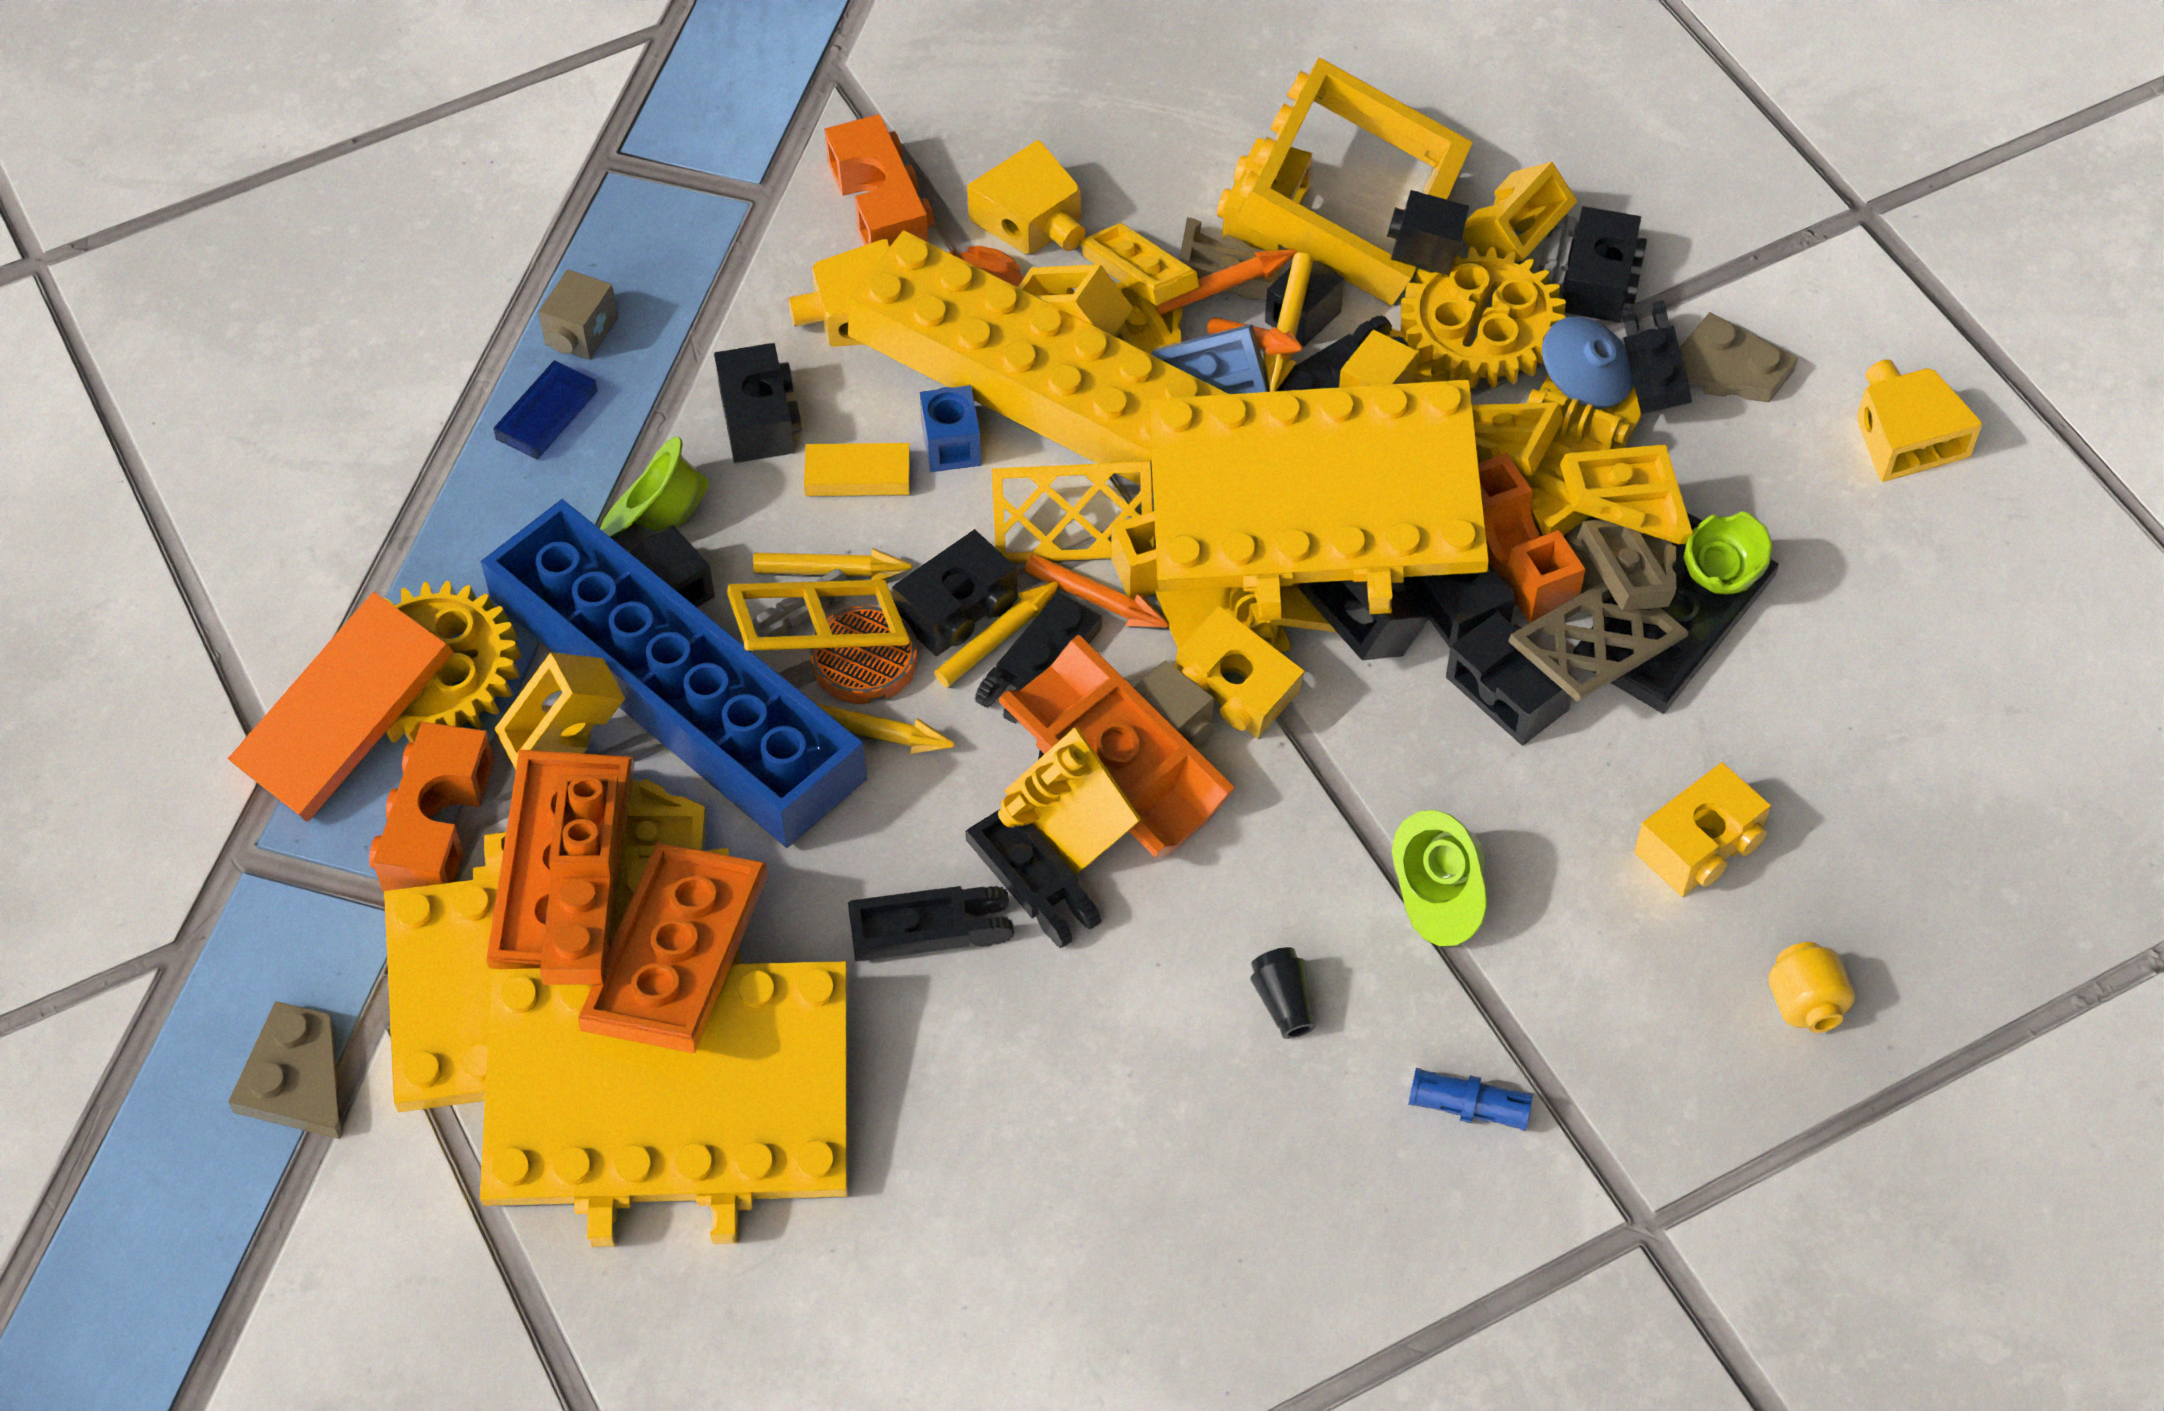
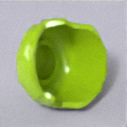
M1740 511L1733 516L1727 517L1712 514L1692 530L1693 534L1687 539L1683 556L1694 582L1716 594H1735L1747 590L1764 574L1770 563L1773 543L1767 527L1748 512Z

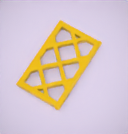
M1150 461L991 468L995 548L1012 563H1027L1032 554L1049 561L1111 559V542L1108 538L1112 534V524L1123 521L1128 516L1130 518L1140 516L1134 510L1140 503L1142 515L1153 512ZM1140 473V492L1129 504L1105 484L1113 474ZM1085 475L1094 485L1074 507L1050 487L1058 476ZM1030 478L1038 488L1017 510L1003 497V479ZM1099 489L1123 510L1103 533L1099 532L1079 513ZM1043 492L1067 512L1064 518L1047 536L1023 515ZM1004 509L1012 515L1006 523L1004 520ZM1072 519H1075L1096 539L1088 549L1061 550L1052 541ZM1017 521L1041 542L1033 552L1006 553L1005 534ZM1153 536L1152 539H1151V546L1154 547V548H1156V547L1154 546V536Z

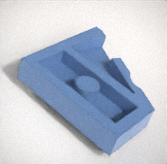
M1252 324L1155 348L1151 352L1152 356L1228 394L1269 392L1266 371Z

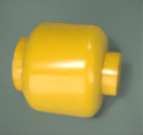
M1801 942L1783 950L1777 956L1776 963L1769 973V986L1781 1016L1785 1022L1793 1027L1809 1028L1814 1033L1829 1031L1841 1024L1843 1021L1842 1015L1854 1003V988L1841 957L1833 949L1822 947L1815 942Z

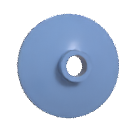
M1567 317L1556 322L1547 331L1542 344L1543 362L1554 384L1571 400L1573 398L1580 401L1579 404L1585 407L1589 403L1594 405V409H1608L1620 404L1629 395L1634 382L1627 350L1620 339L1607 327L1585 317Z

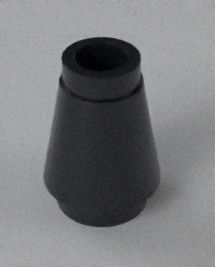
M1292 947L1274 949L1256 957L1251 962L1254 973L1250 977V981L1276 1026L1280 1029L1282 1037L1284 1039L1296 1038L1315 1029L1316 1025L1313 1020L1305 960L1298 958L1295 949Z

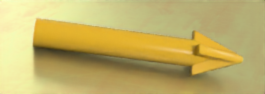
M1295 253L1277 325V329L1283 333H1287L1290 330L1295 338L1314 258L1306 253ZM1264 353L1263 358L1269 392H1274L1281 386L1297 361L1290 360L1291 355L1282 359L1281 354L1267 355Z
M872 548V555L755 552L753 556V571L757 574L826 575L834 569H840L845 576H872L871 580H883L913 568L911 563Z
M1054 581L1019 592L1020 601L934 671L937 680L944 687H950L1031 618L1035 619L1052 599L1059 586L1058 582Z
M815 703L849 732L911 746L910 754L948 749L955 746L952 740L919 718L916 719L915 725Z

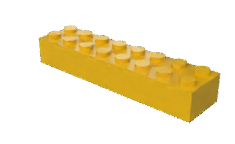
M904 230L849 297L848 336L947 387L971 385L974 401L1097 464L1150 461L1152 492L1153 476L1149 399L1228 394ZM1140 473L1118 474L1140 485Z

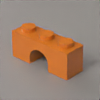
M880 114L824 128L828 165L842 196L861 191H870L855 196L857 227L864 245L887 239L890 247L903 230L929 243L928 228L934 227L933 212L928 199H920L917 194L919 190L918 182L912 165H904L901 160L903 159V152L896 131L888 132Z
M1505 453L1478 463L1488 562L1499 577L1504 576L1510 582L1516 595V605L1528 623H1531L1580 595L1585 567L1560 530L1540 536L1531 513L1533 491L1512 459Z
M421 722L415 742H408L402 759L403 776L399 788H392L388 795L386 803L387 822L382 835L374 837L369 853L370 867L375 869L383 892L456 881L464 857L455 824L437 822L431 819L437 812L452 805L480 807L495 763L486 731Z

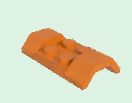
M1077 635L1070 641L1048 669L1020 691L1008 690L1000 696L999 702L1037 739L1036 746L1044 754L1073 728H1079L1142 819L1129 832L1155 858L1170 855L1202 828L1235 789L1198 750L1080 635Z

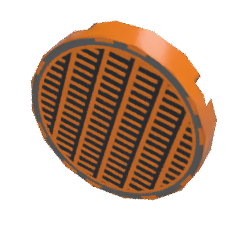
M872 605L848 607L827 618L832 635L891 633L882 609ZM900 617L906 633L910 637L909 645L810 649L811 668L820 687L836 699L854 704L871 703V698H879L885 695V699L898 694L912 680L918 665L916 635L907 621Z

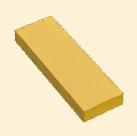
M1121 222L1085 237L1080 241L1083 257L1094 264H1101L1108 274L1155 306L1199 287L1197 271Z

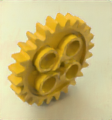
M1472 246L1469 247L1468 258L1461 259L1458 254L1456 255L1449 276L1422 269L1416 271V283H1407L1405 298H1401L1400 332L1406 334V342L1410 348L1418 351V364L1431 360L1432 375H1437L1447 369L1450 371L1449 381L1458 380L1462 375L1468 376L1470 388L1476 387L1479 378H1487L1491 388H1496L1498 377L1505 376L1514 385L1517 384L1519 370L1533 377L1536 374L1537 362L1544 364L1542 357L1543 339L1547 331L1556 322L1566 318L1564 316L1566 301L1559 299L1560 285L1548 284V270L1533 274V259H1528L1520 265L1515 263V251L1509 252L1504 259L1497 258L1495 247H1490L1485 257L1479 256L1477 250ZM1498 287L1493 293L1492 307H1487L1488 298L1492 290ZM1474 326H1478L1477 337L1475 341L1473 342L1472 346L1467 347L1469 342L1471 343L1473 339Z
M445 581L439 593H433L428 582H423L420 596L413 597L406 588H402V602L396 605L384 598L445 642L454 651L451 657L386 731L390 741L397 742L405 733L409 742H415L421 722L462 727L461 725L468 722L473 727L481 729L482 722L478 715L483 710L497 715L500 711L494 701L495 696L511 697L513 693L506 680L516 679L520 676L514 661L522 658L515 642L518 637L501 606L494 607L487 593L477 598L470 585H466L456 594L450 581ZM463 633L459 637L451 639L456 634ZM466 679L462 683L452 686L457 681Z

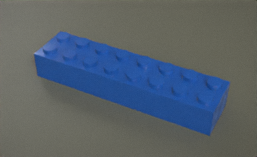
M564 499L559 500L481 560L491 600L496 605L501 606L508 615L554 653L603 658L625 697L619 708L785 848L792 845L867 780L864 746L861 740L751 651H746L739 641Z

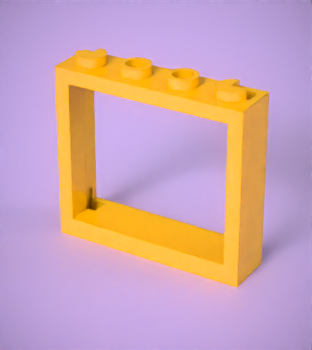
M1318 57L1309 74L1300 70L1286 96L1294 100L1292 106L1283 103L1270 127V130L1277 133L1275 140L1267 136L1260 147L1253 163L1261 168L1258 174L1250 170L1243 181L1238 194L1243 196L1245 200L1235 220L1287 249H1294L1297 253L1311 255L1318 263L1332 268L1345 281L1393 306L1405 289L1406 284L1412 279L1417 267L1391 260L1392 255L1271 189L1286 155L1314 101L1434 167L1422 193L1447 200L1473 142Z

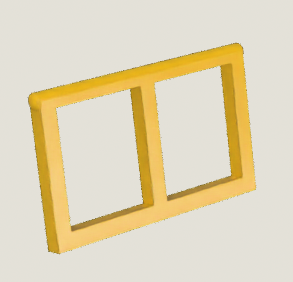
M886 580L728 584L727 594L746 651L909 645L910 637L906 633ZM876 595L891 633L832 635L819 597ZM804 598L817 635L757 637L744 599Z

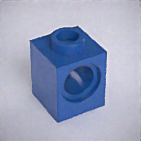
M971 385L953 388L943 387L937 390L920 392L921 421L930 472L981 466L980 431Z

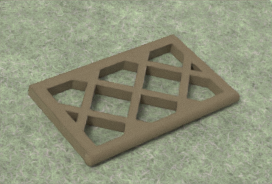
M1603 581L1510 635L1508 642L1578 702L1688 636L1687 629L1660 607L1621 611L1618 605L1602 603V599L1611 594ZM1578 612L1592 614L1593 629L1567 625L1565 620ZM1603 616L1631 621L1632 636L1604 631ZM1643 623L1657 625L1667 634L1658 640L1644 638ZM1540 634L1555 636V651L1540 649L1531 639ZM1566 638L1593 642L1595 658L1566 653ZM1605 645L1634 649V654L1621 662L1606 660ZM1567 667L1595 671L1596 676L1581 685L1568 673Z

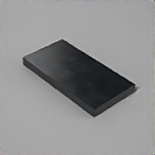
M1687 513L1691 529L1693 530L1699 526L1702 520ZM1672 543L1673 546H1676V561L1673 566V571L1676 573V592L1670 606L1660 608L1686 628L1688 636L1612 681L1611 684L1664 714L1776 576L1779 563L1770 559L1764 574L1743 592L1716 594L1697 584L1691 578L1683 559L1686 544ZM1614 600L1612 604L1618 605L1617 602ZM1603 616L1604 631L1632 636L1631 621ZM1643 623L1644 638L1658 640L1667 634L1657 625ZM1580 641L1573 649V654L1595 658L1594 643ZM1605 645L1606 660L1621 662L1634 654V649Z

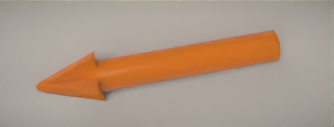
M1287 249L1254 252L1255 257L1198 279V288L1155 306L1156 310L1161 316L1262 276L1264 279H1268L1290 261L1297 251Z
M1213 317L1208 321L1207 332L1210 335L1248 324ZM1253 326L1259 349L1265 350L1267 355L1281 354L1283 359L1303 349V346L1290 330L1287 333H1283L1276 327L1268 330Z
M1032 554L1027 560L1025 573L1047 583L1056 581L1059 584L1058 588L1126 618L1125 626L1167 628L1169 626V623L1140 593H1137L1135 599L1035 554Z

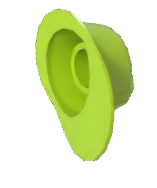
M680 437L671 438L657 451L643 474L610 509L600 527L610 538L623 532L632 523L655 531H663L672 525L678 527L684 524L693 514L706 493L709 482L704 475L698 472L681 455L683 443Z
M1439 810L1418 811L1404 819L1395 832L1392 845L1394 867L1399 879L1405 909L1413 928L1426 941L1438 946H1457L1474 936L1483 924L1486 914L1487 892L1483 877L1485 867L1483 848L1477 837L1454 816Z

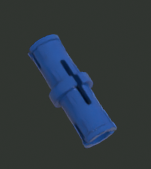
M1416 1068L1408 1105L1432 1108L1460 1115V1121L1471 1124L1473 1119H1478L1526 1131L1533 1093L1512 1091L1480 1083L1481 1077L1470 1075L1469 1080Z

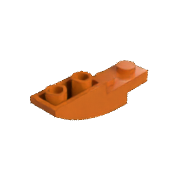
M560 775L549 857L551 883L540 965L542 985L603 984L605 957L611 943L618 831V775Z

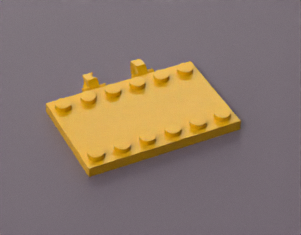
M1469 380L1149 399L1158 592L1243 587L1244 592L1257 591L1259 621L1281 620L1280 586H1293L1295 583L1353 580V582L1367 581L1369 614L1392 613L1391 583L1404 582V577L1482 573L1488 571V552Z
M506 832L484 835L486 866L473 868V880L384 891L394 1105L398 1113L485 1101L491 969L488 967L486 959ZM623 846L611 943L649 858H641L639 847L626 848ZM728 848L704 850L730 856ZM740 945L732 964H741Z
M846 961L732 964L696 1053L580 1031L578 1017L593 984L542 985L540 968L491 969L480 1200L483 1206L574 1204L575 1214H587V1239L591 1240V1247H616L613 1238V1223L617 1220V1208H631V1202L696 1201L698 1206L711 1207L713 1214V1229L710 1231L712 1243L738 1244V1210H752L753 1199L847 1197Z

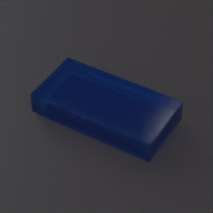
M553 360L494 426L493 430L496 440L538 460L598 392L596 380Z

